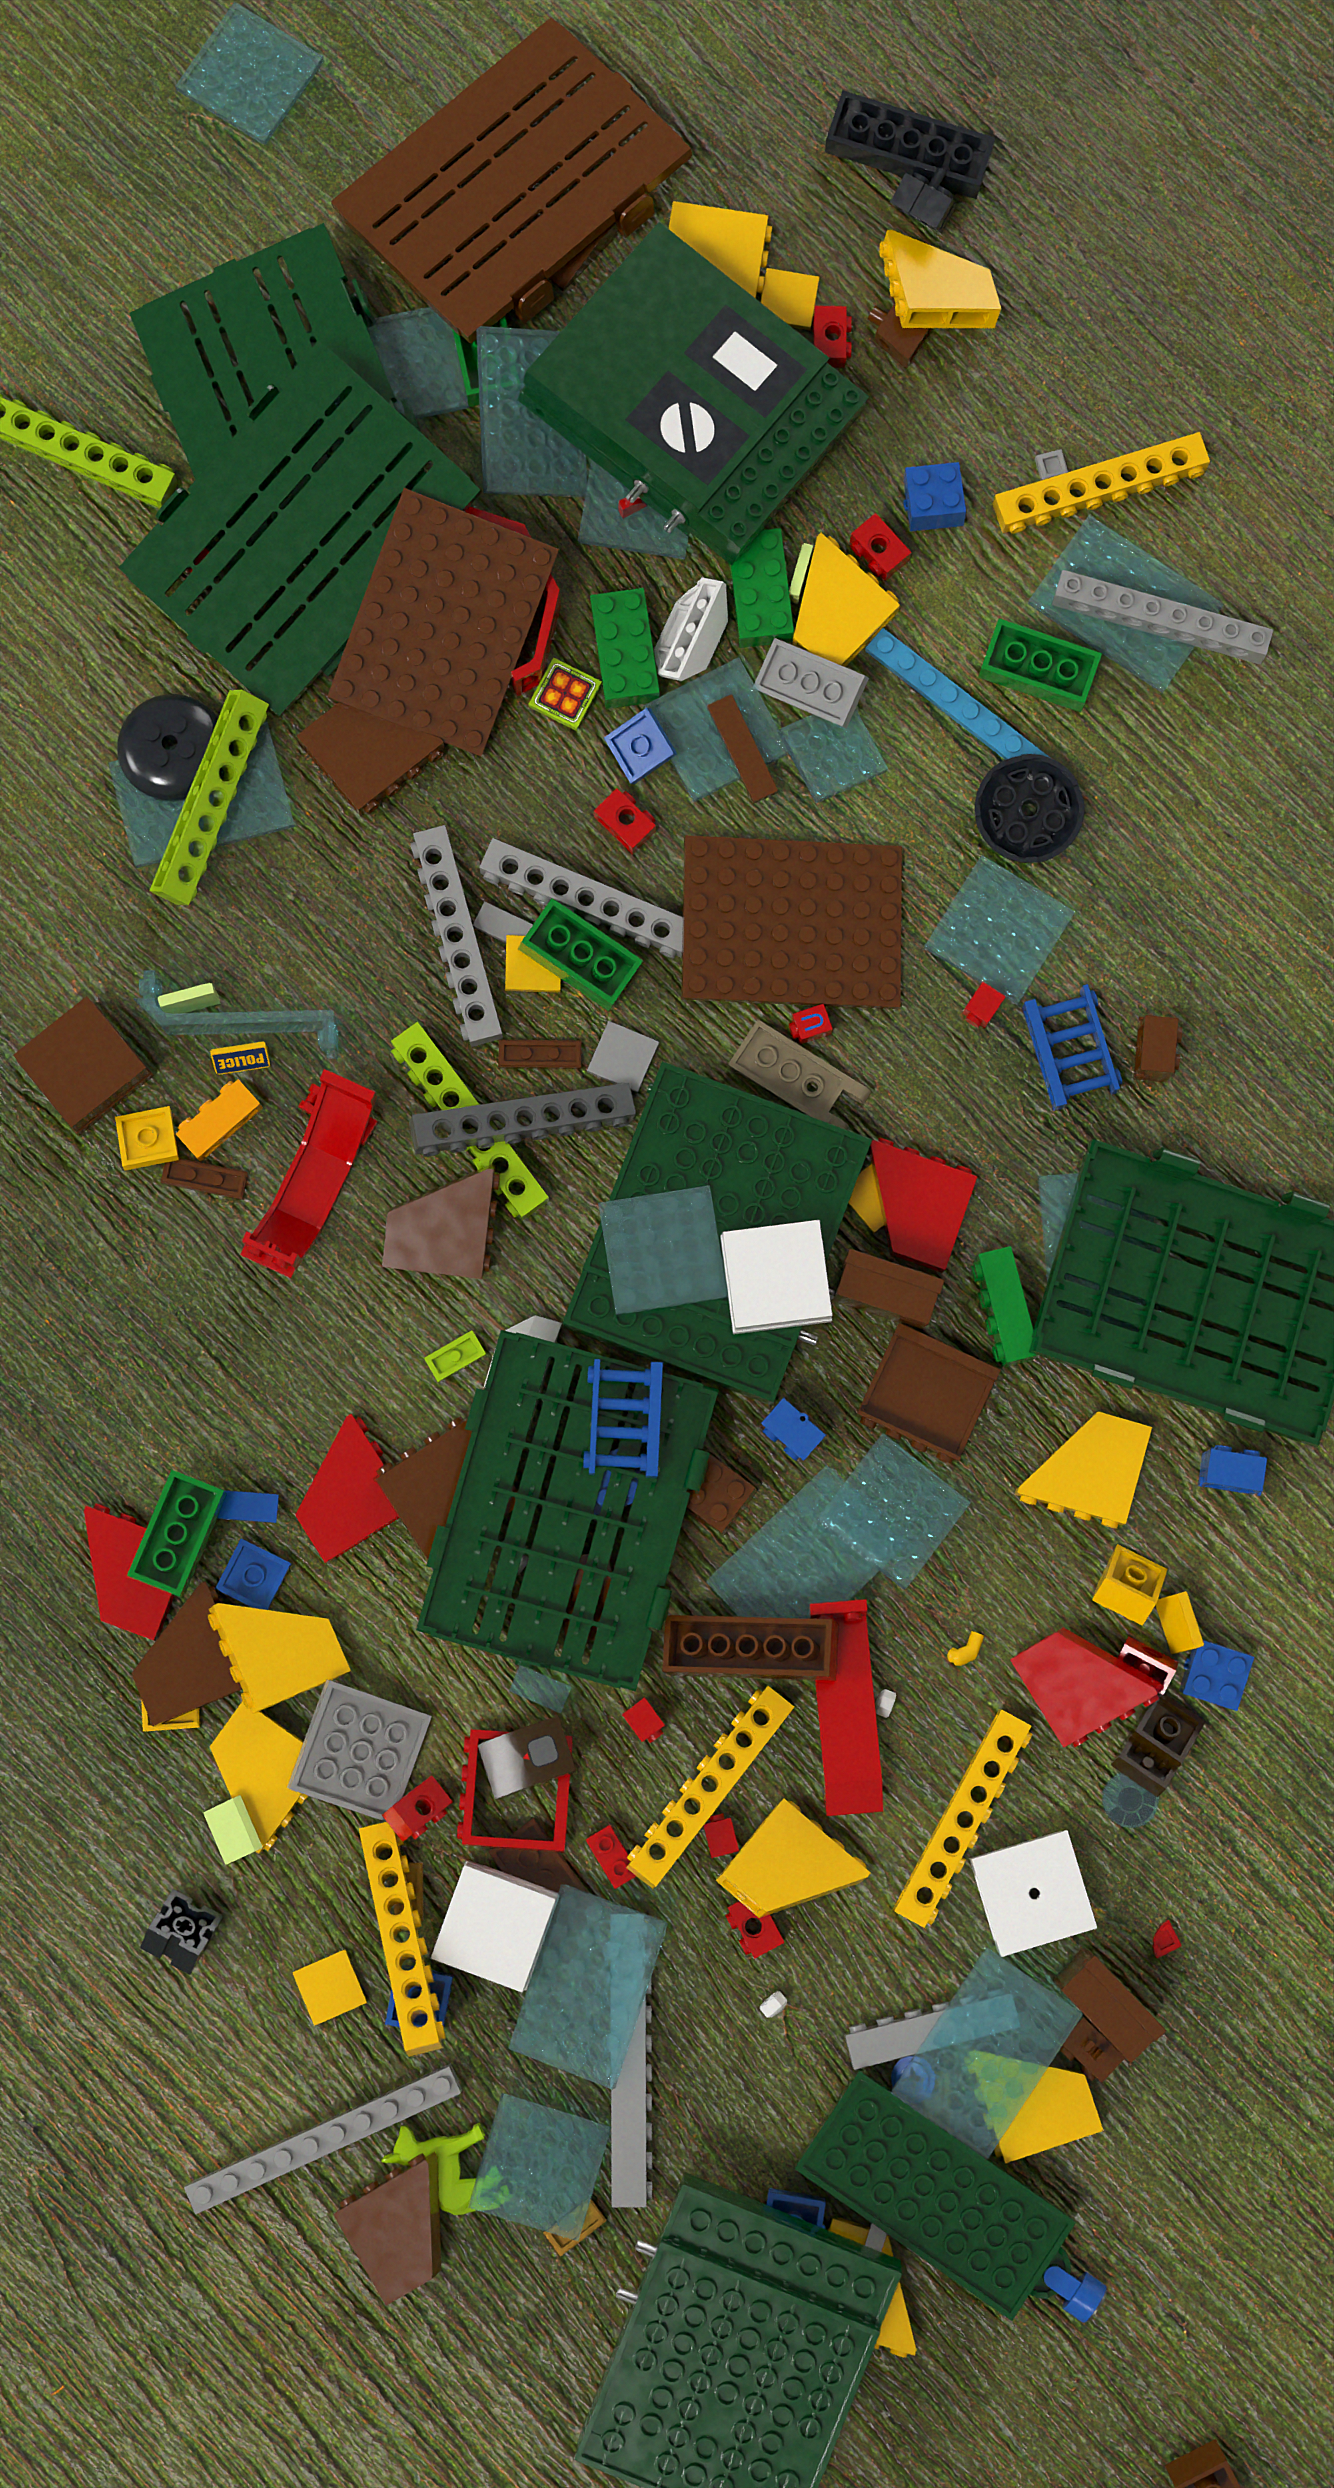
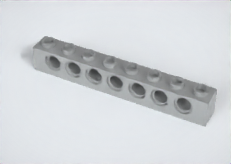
M1066 570L1061 572L1052 601L1053 606L1260 665L1267 654L1273 629Z
M443 825L413 833L415 842L410 843L414 859L420 858L422 868L417 869L421 885L427 884L429 894L424 895L428 911L434 910L436 920L431 921L435 937L441 935L443 946L438 947L442 962L448 961L450 972L445 973L450 989L455 987L458 997L453 999L456 1014H462L465 1024L460 1025L463 1040H469L471 1047L503 1039L446 827ZM431 854H438L442 857L441 861L435 865L429 864L427 858ZM438 880H446L449 883L445 890L435 889L434 884ZM451 905L456 908V911L452 916H444L441 914L442 908ZM458 931L463 934V938L459 942H451L448 940L449 934ZM460 957H466L470 960V964L466 968L461 969L455 966L456 960ZM467 983H473L477 986L476 992L471 995L463 993L462 988ZM480 1009L485 1014L481 1020L474 1021L469 1017L471 1011Z
M492 838L479 867L480 874L484 875V880L496 885L499 882L509 886L508 889L519 895H523L524 892L534 896L533 899L542 905H547L551 898H553L573 913L585 917L584 920L593 926L599 927L600 924L609 927V932L619 937L628 935L635 938L634 942L646 948L652 945L659 948V952L669 958H675V956L682 958L683 917ZM507 864H515L518 870L514 874H506L503 868ZM533 874H539L543 877V881L538 885L529 883L528 879ZM557 885H565L569 889L565 895L561 896L555 894L553 890ZM584 895H589L594 899L593 903L589 906L581 905L578 900ZM607 906H615L619 912L617 915L610 917L604 913V909ZM634 916H639L644 920V923L640 927H633L630 925L629 920ZM658 927H666L670 933L668 936L660 938L655 935L654 931Z

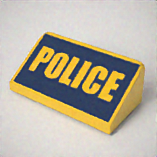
M264 1041L217 1048L210 1051L214 1069L218 1075L270 1066L269 1051Z

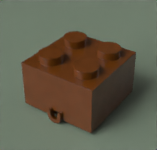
M1151 1015L1139 1017L1141 1022L1137 1028L1133 1079L1166 1083L1175 1074V1070H1179L1180 1054H1176L1177 1044L1181 1043L1182 1027L1178 1026L1179 1018Z
M710 1454L704 1483L701 1485L699 1494L695 1493V1490L687 1488L686 1492L690 1493L686 1509L696 1515L695 1519L701 1524H708L724 1536L757 1493V1490L743 1479L741 1475Z

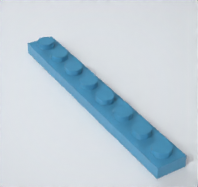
M883 627L866 647L865 651L1003 759L1007 760L1012 757L1021 756V754H1038L1049 757Z

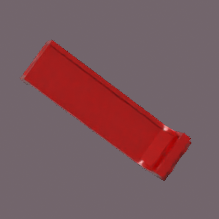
M866 1599L809 1605V1619H832L839 1624L836 1681L815 1680L825 1787L823 1798L827 1816L883 1812L882 1773L866 1614L868 1610Z

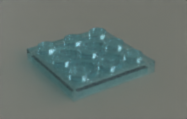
M856 709L847 729L816 715H810L781 728L778 732L815 803H819L868 781L888 770Z

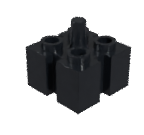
M940 167L936 169L930 182L927 178L914 172L913 176L905 173L890 201L896 209L940 234L944 231L957 207L953 200L954 195L940 186L947 173Z
M173 1889L164 1902L160 1913H157L148 1927L140 1949L159 1959L163 1954L172 1959L170 1965L191 1975L203 1951L207 1949L215 1936L223 1915L205 1905L201 1909L192 1906V1898Z

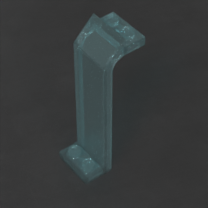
M155 970L143 971V979H139L140 996L143 995V998H133V1000L167 1035L318 1032V1046H320L321 1051L325 1052L328 1059L339 1058L338 1019L335 1020L334 1010L169 1014L163 1012L159 1005L158 997L162 995V981Z

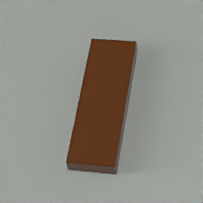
M499 1040L498 1067L499 1069H581L582 1042L581 1040Z
M179 1158V1160L164 1164L160 1183L243 1200L249 1173Z

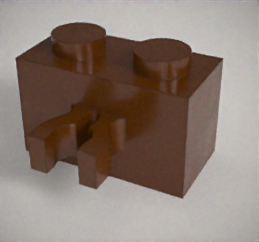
M1081 2015L1057 2039L1062 2044L1059 2050L1070 2061L1076 2058L1083 2065L1079 2070L1091 2081L1096 2078L1103 2083L1125 2059Z

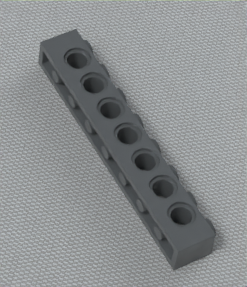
M623 1083L412 1115L409 1125L415 1155L423 1154L425 1157L438 1155L443 1150H451V1152L456 1153L465 1151L470 1146L478 1145V1148H488L493 1146L494 1143L505 1141V1144H515L522 1141V1138L532 1137L533 1140H541L549 1137V1134L559 1133L560 1136H568L574 1134L575 1130L586 1129L587 1132L601 1130L602 1126L613 1125L614 1128H621L629 1125V1122L633 1120L636 1113L630 1084ZM604 1104L608 1106L610 1113L604 1114L600 1112L598 1105ZM577 1108L581 1110L584 1117L577 1118L573 1116L571 1109ZM544 1113H553L557 1121L550 1122L546 1120ZM517 1117H526L530 1125H520ZM493 1120L499 1121L503 1129L495 1130L490 1126L489 1122ZM471 1125L475 1128L476 1133L467 1134L462 1126ZM444 1129L449 1137L440 1138L435 1134V1130Z

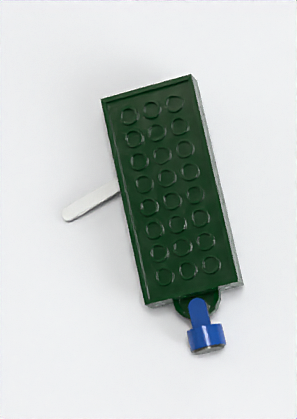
M860 2069L856 2070L794 2164V2168L871 2222L865 2246L881 2252L886 2235H890L1011 2321H1013L1029 2295L1036 2298L1049 2299L1051 2296L1060 2294L1065 2298L1062 2309L1082 2323L1089 2322L1105 2300L1108 2290L1107 2286L1086 2271L1078 2279L1071 2276V2262L1061 2245L1076 2224L1074 2218Z

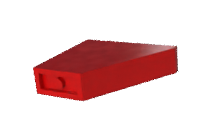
M878 1138L877 1141L872 1139L868 1150L890 1255L943 1273L946 1270L977 1176L972 1175V1170L957 1165L955 1169L945 1165L946 1161L941 1158L930 1156V1159L919 1156L920 1152L915 1149L904 1147V1150L893 1147L894 1143L887 1139Z
M352 1414L346 1416L295 1514L326 1564L399 1519L398 1514L380 1486L373 1480L378 1475L376 1470L384 1465L380 1458L384 1453L375 1440L370 1443L365 1435L369 1429L362 1418L358 1417L355 1419Z
M97 1503L94 1504L93 1508L85 1506L84 1516L101 1621L156 1641L160 1636L175 1595L127 1576L149 1523H147L146 1527L135 1524L137 1518L121 1513L119 1518L109 1514L110 1508Z
M1064 1627L1010 1659L1063 1748L1071 1743L1074 1747L1082 1744L1089 1739L1087 1734L1094 1730L1097 1734L1105 1731L1112 1726L1110 1721L1118 1716L1121 1721L1136 1712L1134 1707L1143 1703L1144 1707L1149 1706L1159 1699L1157 1694L1164 1689L1160 1682Z

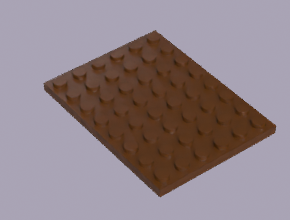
M404 488L327 697L411 730L422 731L439 737L445 743L482 756L510 682L511 671L516 666L559 549Z
M685 835L681 1000L813 1006L824 1004V1006L899 1009L901 1007L902 846Z

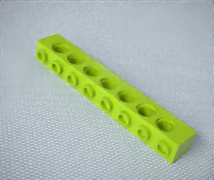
M0 394V411L6 412L0 418V439L159 509L173 494L178 481L173 469L164 464L154 465L149 462L148 458L139 453L129 454L125 452L122 446L116 443H104L100 441L101 439L91 432H86L85 434L79 432L75 426L66 421L56 422L52 420L49 414L41 410H37V412L27 409L28 407L24 403L15 399L11 402L4 399L3 395ZM30 422L28 428L18 429L21 423ZM46 433H55L52 439L43 440V436ZM70 444H79V447L76 450H67V447ZM96 454L104 455L98 462L91 461L92 457ZM119 465H128L124 472H116V468ZM145 475L153 477L148 483L140 482V479Z
M242 689L229 690L206 752L149 890L176 905H189L196 896V886L200 877L206 871V861L209 853L216 846L217 833L220 826L226 821L227 808L237 793V783L247 768L246 760L250 751L253 750L257 743L256 735L267 717L266 710L269 704ZM240 718H242L244 722L243 729H241L239 725ZM230 743L234 746L233 754L229 751ZM220 768L224 771L223 779L219 776ZM210 793L214 796L213 804L209 801ZM200 818H202L204 821V827L202 830L199 827ZM191 843L194 846V852L192 855L189 852V845ZM181 868L184 871V877L182 880L179 878V871Z
M418 1022L391 1040L394 1047L391 1053L399 1064L405 1062L409 1067L408 1076L416 1086L419 1084L423 1086L426 1090L423 1096L432 1108L437 1105L442 1111L479 1105ZM422 1051L426 1053L425 1061L414 1063L412 1056L415 1052ZM433 1073H439L443 1076V1080L438 1085H431L428 1083L429 1076ZM456 1095L459 1098V1103L455 1107H447L444 1104L447 1096ZM490 1121V1126L493 1129L498 1130L494 1123ZM474 1127L471 1129L463 1128L464 1132H466L467 1134L476 1133ZM505 1141L494 1143L487 1151H480L477 1145L467 1147L465 1150L466 1152L470 1149L476 1157L472 1162L478 1170L494 1165L500 1160L508 1163L507 1171L500 1173L499 1188L494 1190V1192L498 1196L500 1194L505 1196L508 1200L505 1206L514 1218L519 1215L523 1221L549 1202L547 1194L509 1144H505ZM519 1182L525 1186V1190L521 1195L510 1193L509 1188L513 1183Z

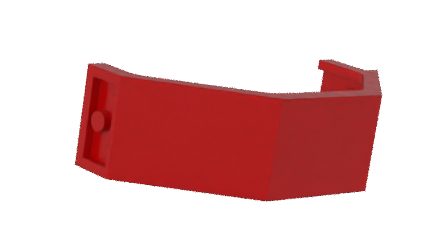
M470 506L465 511L531 538L527 528L522 523ZM551 573L542 594L546 605L535 655L529 663L511 671L512 687L517 697L538 687L545 673L561 608L560 590Z
M326 1069L323 1070L320 1077L321 1087L303 1140L278 1193L254 1232L246 1231L242 1239L244 1247L240 1254L241 1256L289 1278L293 1276L325 1226L355 1163L377 1099L376 1092Z

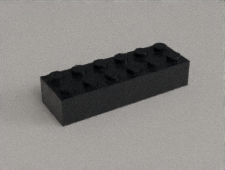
M842 90L826 138L825 153L904 177L905 173L913 176L914 172L927 178L929 182L936 169L940 167L947 172L940 184L941 187L950 192L977 200L992 155L995 137Z

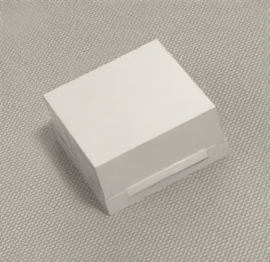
M819 1220L723 1232L720 1238L733 1334L832 1321L830 1293Z
M1067 1830L1058 1831L969 1858L996 1949L1001 1957L1097 1928Z
M467 1860L461 1872L431 1959L523 1992L528 1989L561 1894Z

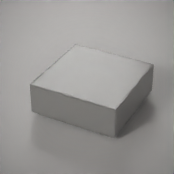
M1062 449L1035 456L1041 481L1068 473Z

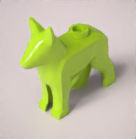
M480 2122L474 2124L473 2128L464 2134L451 2137L440 2136L423 2142L415 2139L414 2133L409 2126L402 2125L393 2153L385 2155L381 2160L383 2163H398L409 2167L408 2162L419 2154L423 2153L426 2157L435 2152L438 2157L439 2206L442 2211L453 2215L494 2209L499 2207L500 2204L512 2200L507 2185L501 2186L496 2191H490L502 2178L496 2165L491 2166L489 2173L483 2177L460 2179L461 2165L459 2153L484 2139L485 2133Z

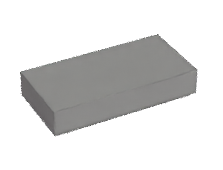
M487 902L483 903L473 923V928L506 943V935L526 936L533 924Z

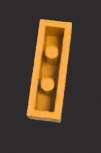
M239 1079L234 1083L230 1081L220 1090L221 1095L214 1101L211 1099L206 1101L199 1108L200 1113L193 1119L190 1117L185 1119L178 1126L179 1131L176 1135L200 1162L263 1109L262 1105Z

